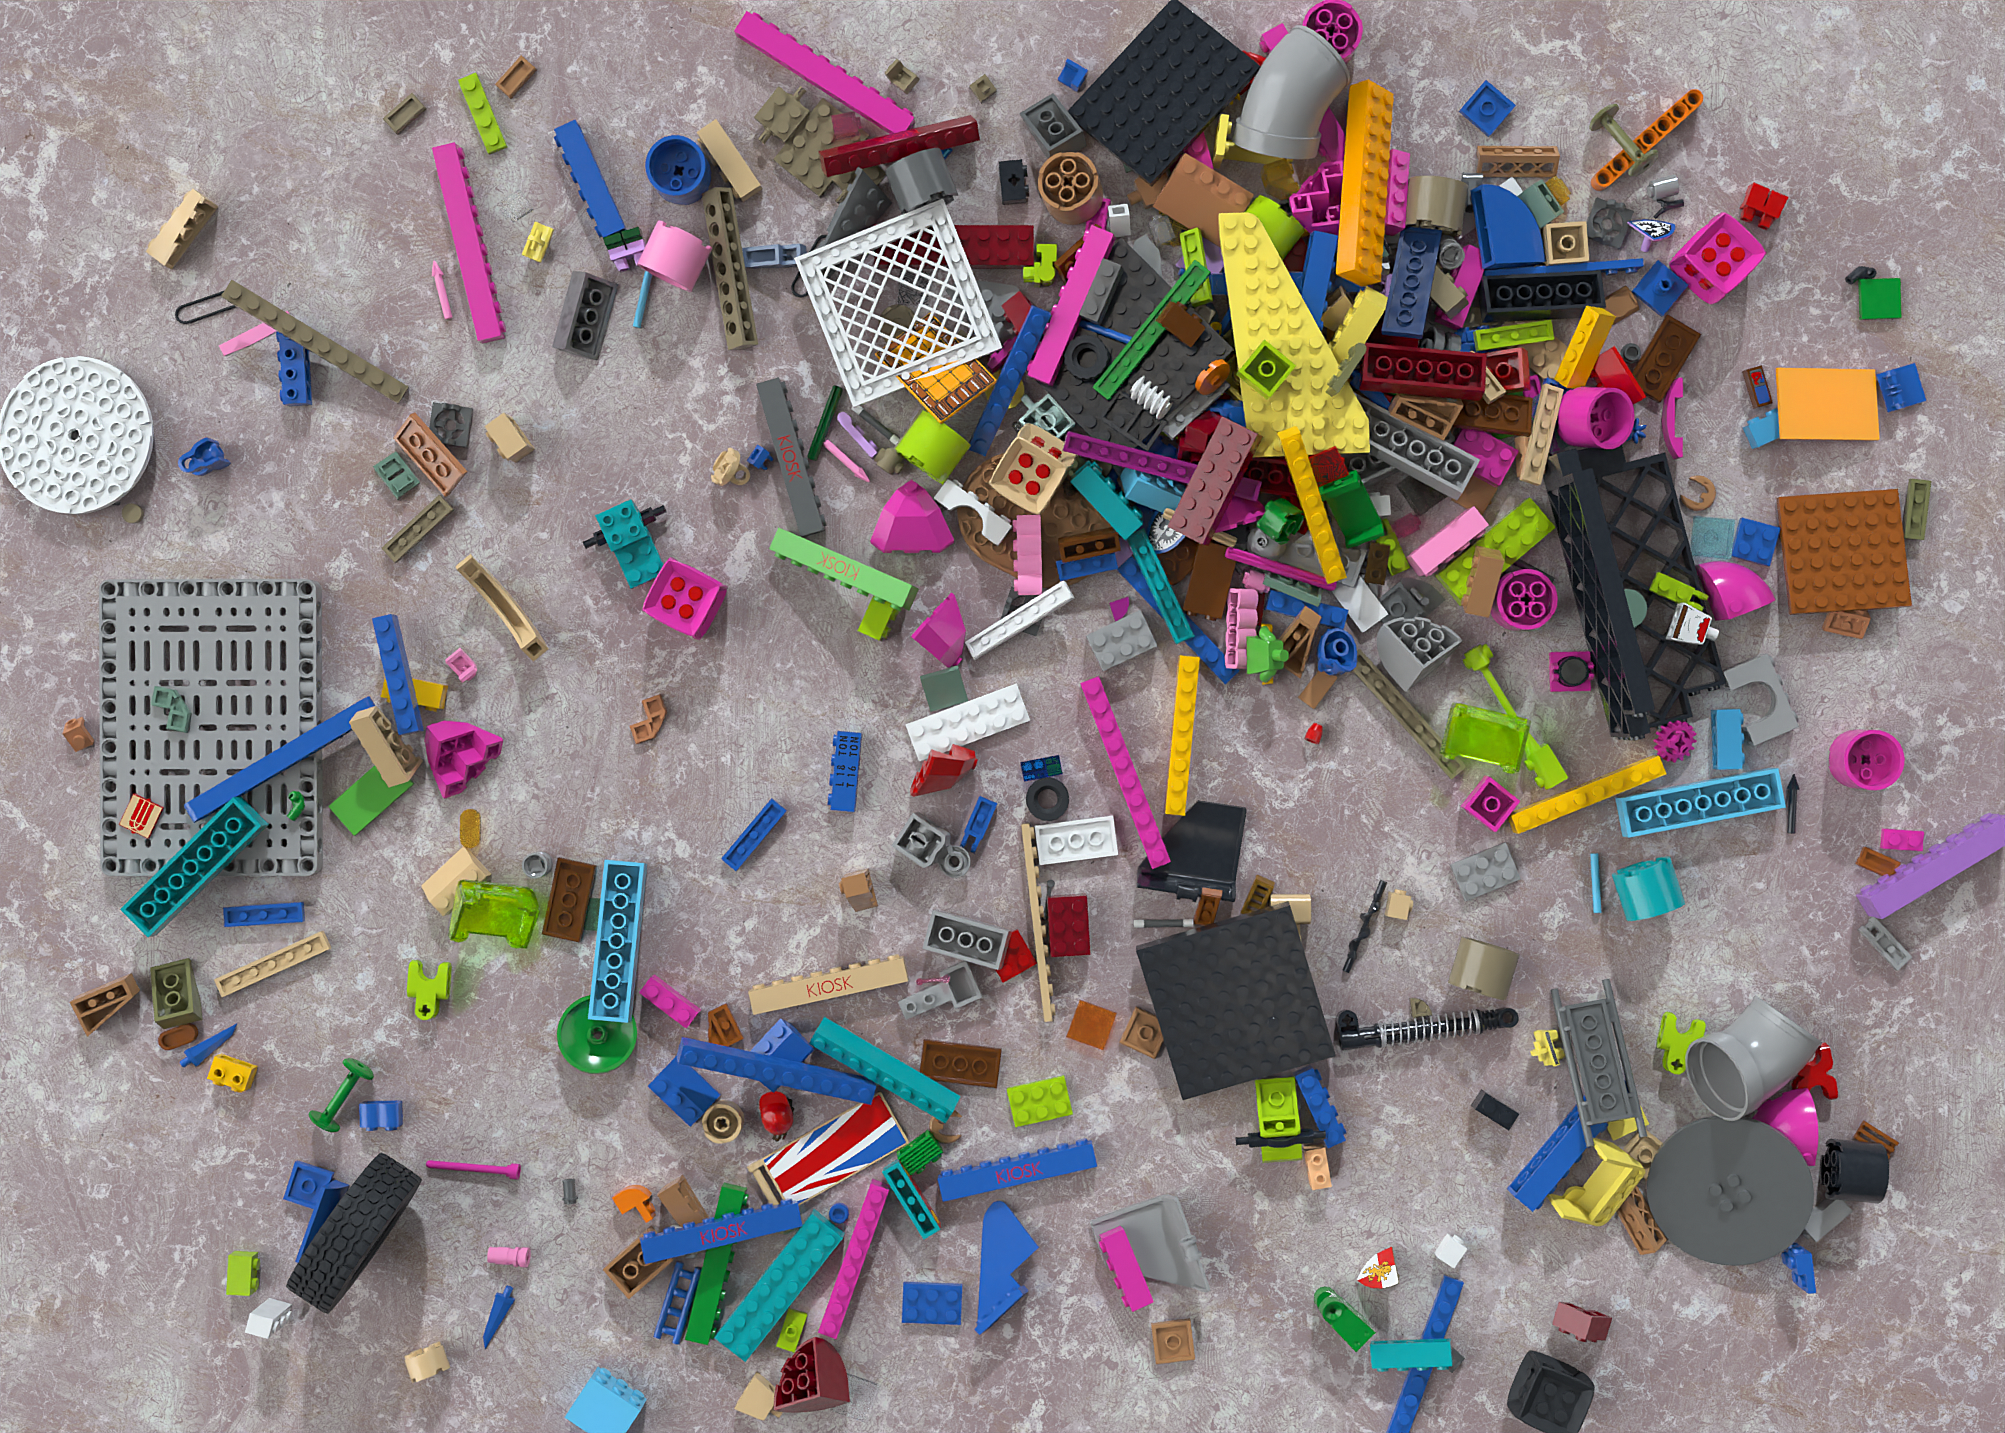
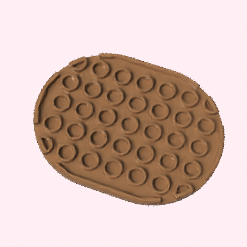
M1003 453L993 456L977 466L967 477L962 490L966 493L971 491L979 497L977 501L983 505L988 503L995 509L994 513L999 517L1001 514L1011 521L1010 525L1012 526L1009 533L1000 545L996 546L982 535L983 520L976 510L970 507H958L957 517L961 534L969 548L986 563L1018 579V572H1014V560H1018L1017 552H1013V540H1017V532H1013V520H1017V515L1038 514L1031 513L998 493L989 484L996 467L1005 454ZM1069 473L1057 492L1050 499L1045 511L1040 514L1042 588L1051 589L1062 582L1059 580L1056 561L1062 560L1058 538L1111 527L1108 521L1070 482L1071 476ZM1087 576L1068 579L1064 581L1067 583L1068 586H1071L1085 579Z

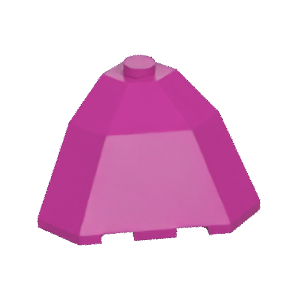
M1343 160L1322 163L1318 167V171L1313 176L1310 175L1301 185V189L1289 197L1292 216L1309 233L1319 231L1338 235L1339 238Z
M911 479L898 488L883 507L870 543L883 553H892V550H904V553H920V550H932V553H940L954 543V538L939 506L923 487Z
M1233 496L1215 533L1261 519L1266 512L1265 506L1258 499L1253 501Z
M952 592L933 611L931 617H927L911 636L948 668L957 666L962 661L960 656L963 653L966 635L958 603Z
M441 721L427 726L424 739L427 759L442 797L445 799L462 793L467 788L465 784L472 777L476 779L486 769L484 765L490 759H496L501 754L503 739L466 722Z

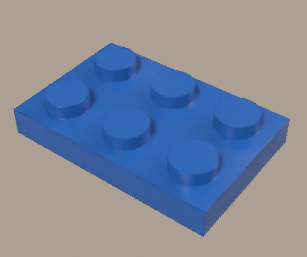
M903 1282L902 1323L961 1325L963 1284Z

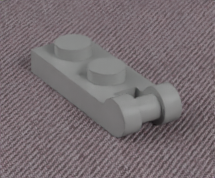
M1870 917L1865 926L1862 925L1857 929L1895 970L1898 971L1912 958L1875 917ZM1876 928L1878 932L1873 936L1870 931Z

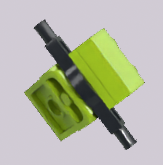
M1295 1077L1255 1080L1259 1132L1248 1133V1137H1235L1236 1146L1249 1144V1148L1261 1147L1262 1163L1302 1160V1144L1314 1143V1139H1326L1325 1130L1313 1132L1312 1128L1300 1129Z

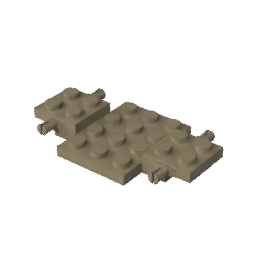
M778 86L754 116L755 120L762 124L765 129L758 140L765 144L771 135L778 138L785 145L773 160L819 198L834 183L842 191L841 195L835 200L840 204V202L845 200L849 192L847 191L849 184H853L857 176L855 174L856 171L826 177L821 168L818 151L864 141L869 138V134L824 98L819 101L810 113L799 101L807 92L804 88L800 86L792 95ZM878 165L862 169L877 186L886 177L885 171Z

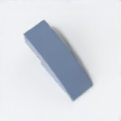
M800 243L742 248L745 268L798 267L794 258L806 254L807 248Z

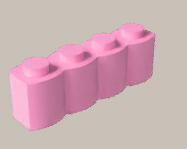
M1017 515V520H1013V532H1017V540H1013V552H1017L1018 560H1014V572H1018V579L1014 580V591H1018V596L1041 595V515Z
M1229 589L1226 668L1247 669L1246 636H1257L1255 630L1258 620L1256 611L1258 604L1257 589Z

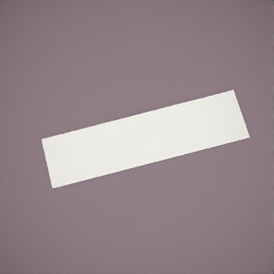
M1308 531L1296 540L1295 543L1313 545L1310 532ZM1360 575L1357 577L1354 588L1337 582L1335 590L1332 591L1344 609L1349 610L1348 614L1362 633L1388 615Z

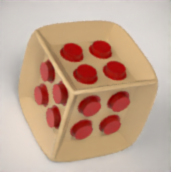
M1027 423L1020 429L1017 437L1003 455L989 484L998 493L1031 513L1040 515L1045 511L1050 499L1063 483L1078 455L1062 451L1063 441L1044 429Z

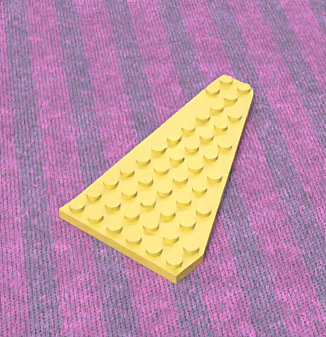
M1247 212L1219 213V238L1238 371L1264 340L1296 365L1268 400L1239 377L1246 428L1263 436L1253 458L1284 456L1277 432L1297 426L1300 431L1307 455H1315L1334 446L1337 447L1340 454L1370 453L1369 419L1348 381L1345 382L1340 392L1333 397L1326 393L1329 387L1327 385L1328 381L1340 371L1338 369L1339 364L1261 221L1255 215Z

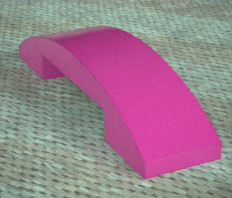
M1683 377L1673 381L1666 393L1662 408L1663 437L1673 459L1683 457V437H1675V400L1683 398Z

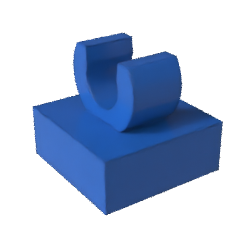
M757 444L747 461L758 469L767 470L768 468L764 466L763 462L765 459L773 461V458L769 455L770 452Z

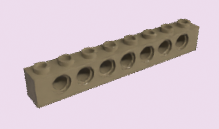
M715 187L701 195L710 246L712 247L711 253L728 350H745L758 345L732 188Z

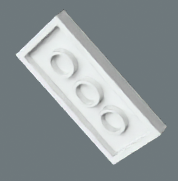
M1113 815L1035 825L1040 865L1118 855Z

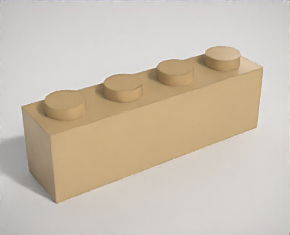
M717 119L697 131L700 137L697 139L703 150L708 149L710 152L708 158L714 166L718 164L722 170L719 172L725 183L729 181L733 186L732 193L736 199L740 197L744 202L762 190L760 183Z

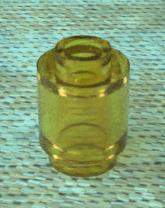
M1557 175L1545 183L1560 206L1570 200L1569 195L1572 193Z

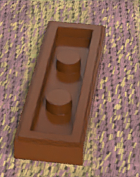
M1202 887L1194 915V924L1208 925L1214 923L1222 897V890Z

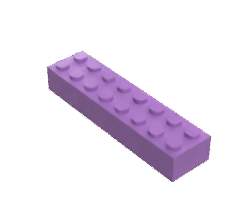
M1987 813L1981 816L1979 822L1963 827L1964 831L1948 836L1944 843L1931 846L1928 849L1929 852L1924 855H1916L1909 864H1902L1894 869L1895 874L1890 877L1888 874L1881 876L1874 885L1863 887L1856 897L1867 915L1884 919L2004 847L2005 815Z

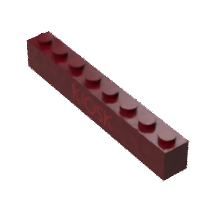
M971 115L818 151L823 173L826 177L856 171L858 167L864 169L897 161L927 149L939 148L943 150L980 141L977 121Z

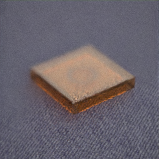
M1079 999L1066 1037L1104 1050L1117 1012Z

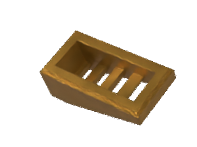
M1256 875L1240 913L1252 912L1253 910L1247 908L1248 905L1257 909L1265 908L1275 882ZM1254 891L1260 892L1265 896L1262 897L1258 894H1255ZM1251 898L1262 902L1261 905L1251 901Z

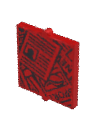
M1336 446L1308 457L1318 487L1349 475L1344 464L1345 459L1341 457Z

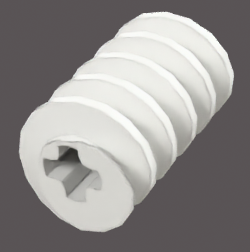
M1142 376L1132 386L1128 395L1131 394L1132 400L1138 398L1137 403L1139 405L1144 403L1143 408L1145 410L1150 409L1152 415L1157 413L1156 418L1159 420L1171 408L1173 402L1169 403L1171 396L1168 395L1166 398H1163V390L1157 394L1158 386L1151 389L1150 385L1152 382L1149 381L1144 384L1145 377Z

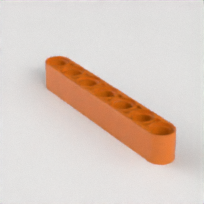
M1697 89L1688 91L1636 137L1633 142L1644 154L1647 153L1701 105L1704 99L1702 92ZM1688 97L1694 98V105L1689 103ZM1673 110L1679 111L1680 118L1674 116ZM1658 123H1662L1666 130L1661 131L1658 128ZM1643 136L1648 137L1651 143L1646 144L1643 141ZM1622 150L1592 177L1591 186L1597 191H1603L1635 162ZM1613 163H1618L1621 166V171L1615 170ZM1598 176H1603L1606 179V184H1601L1598 181Z

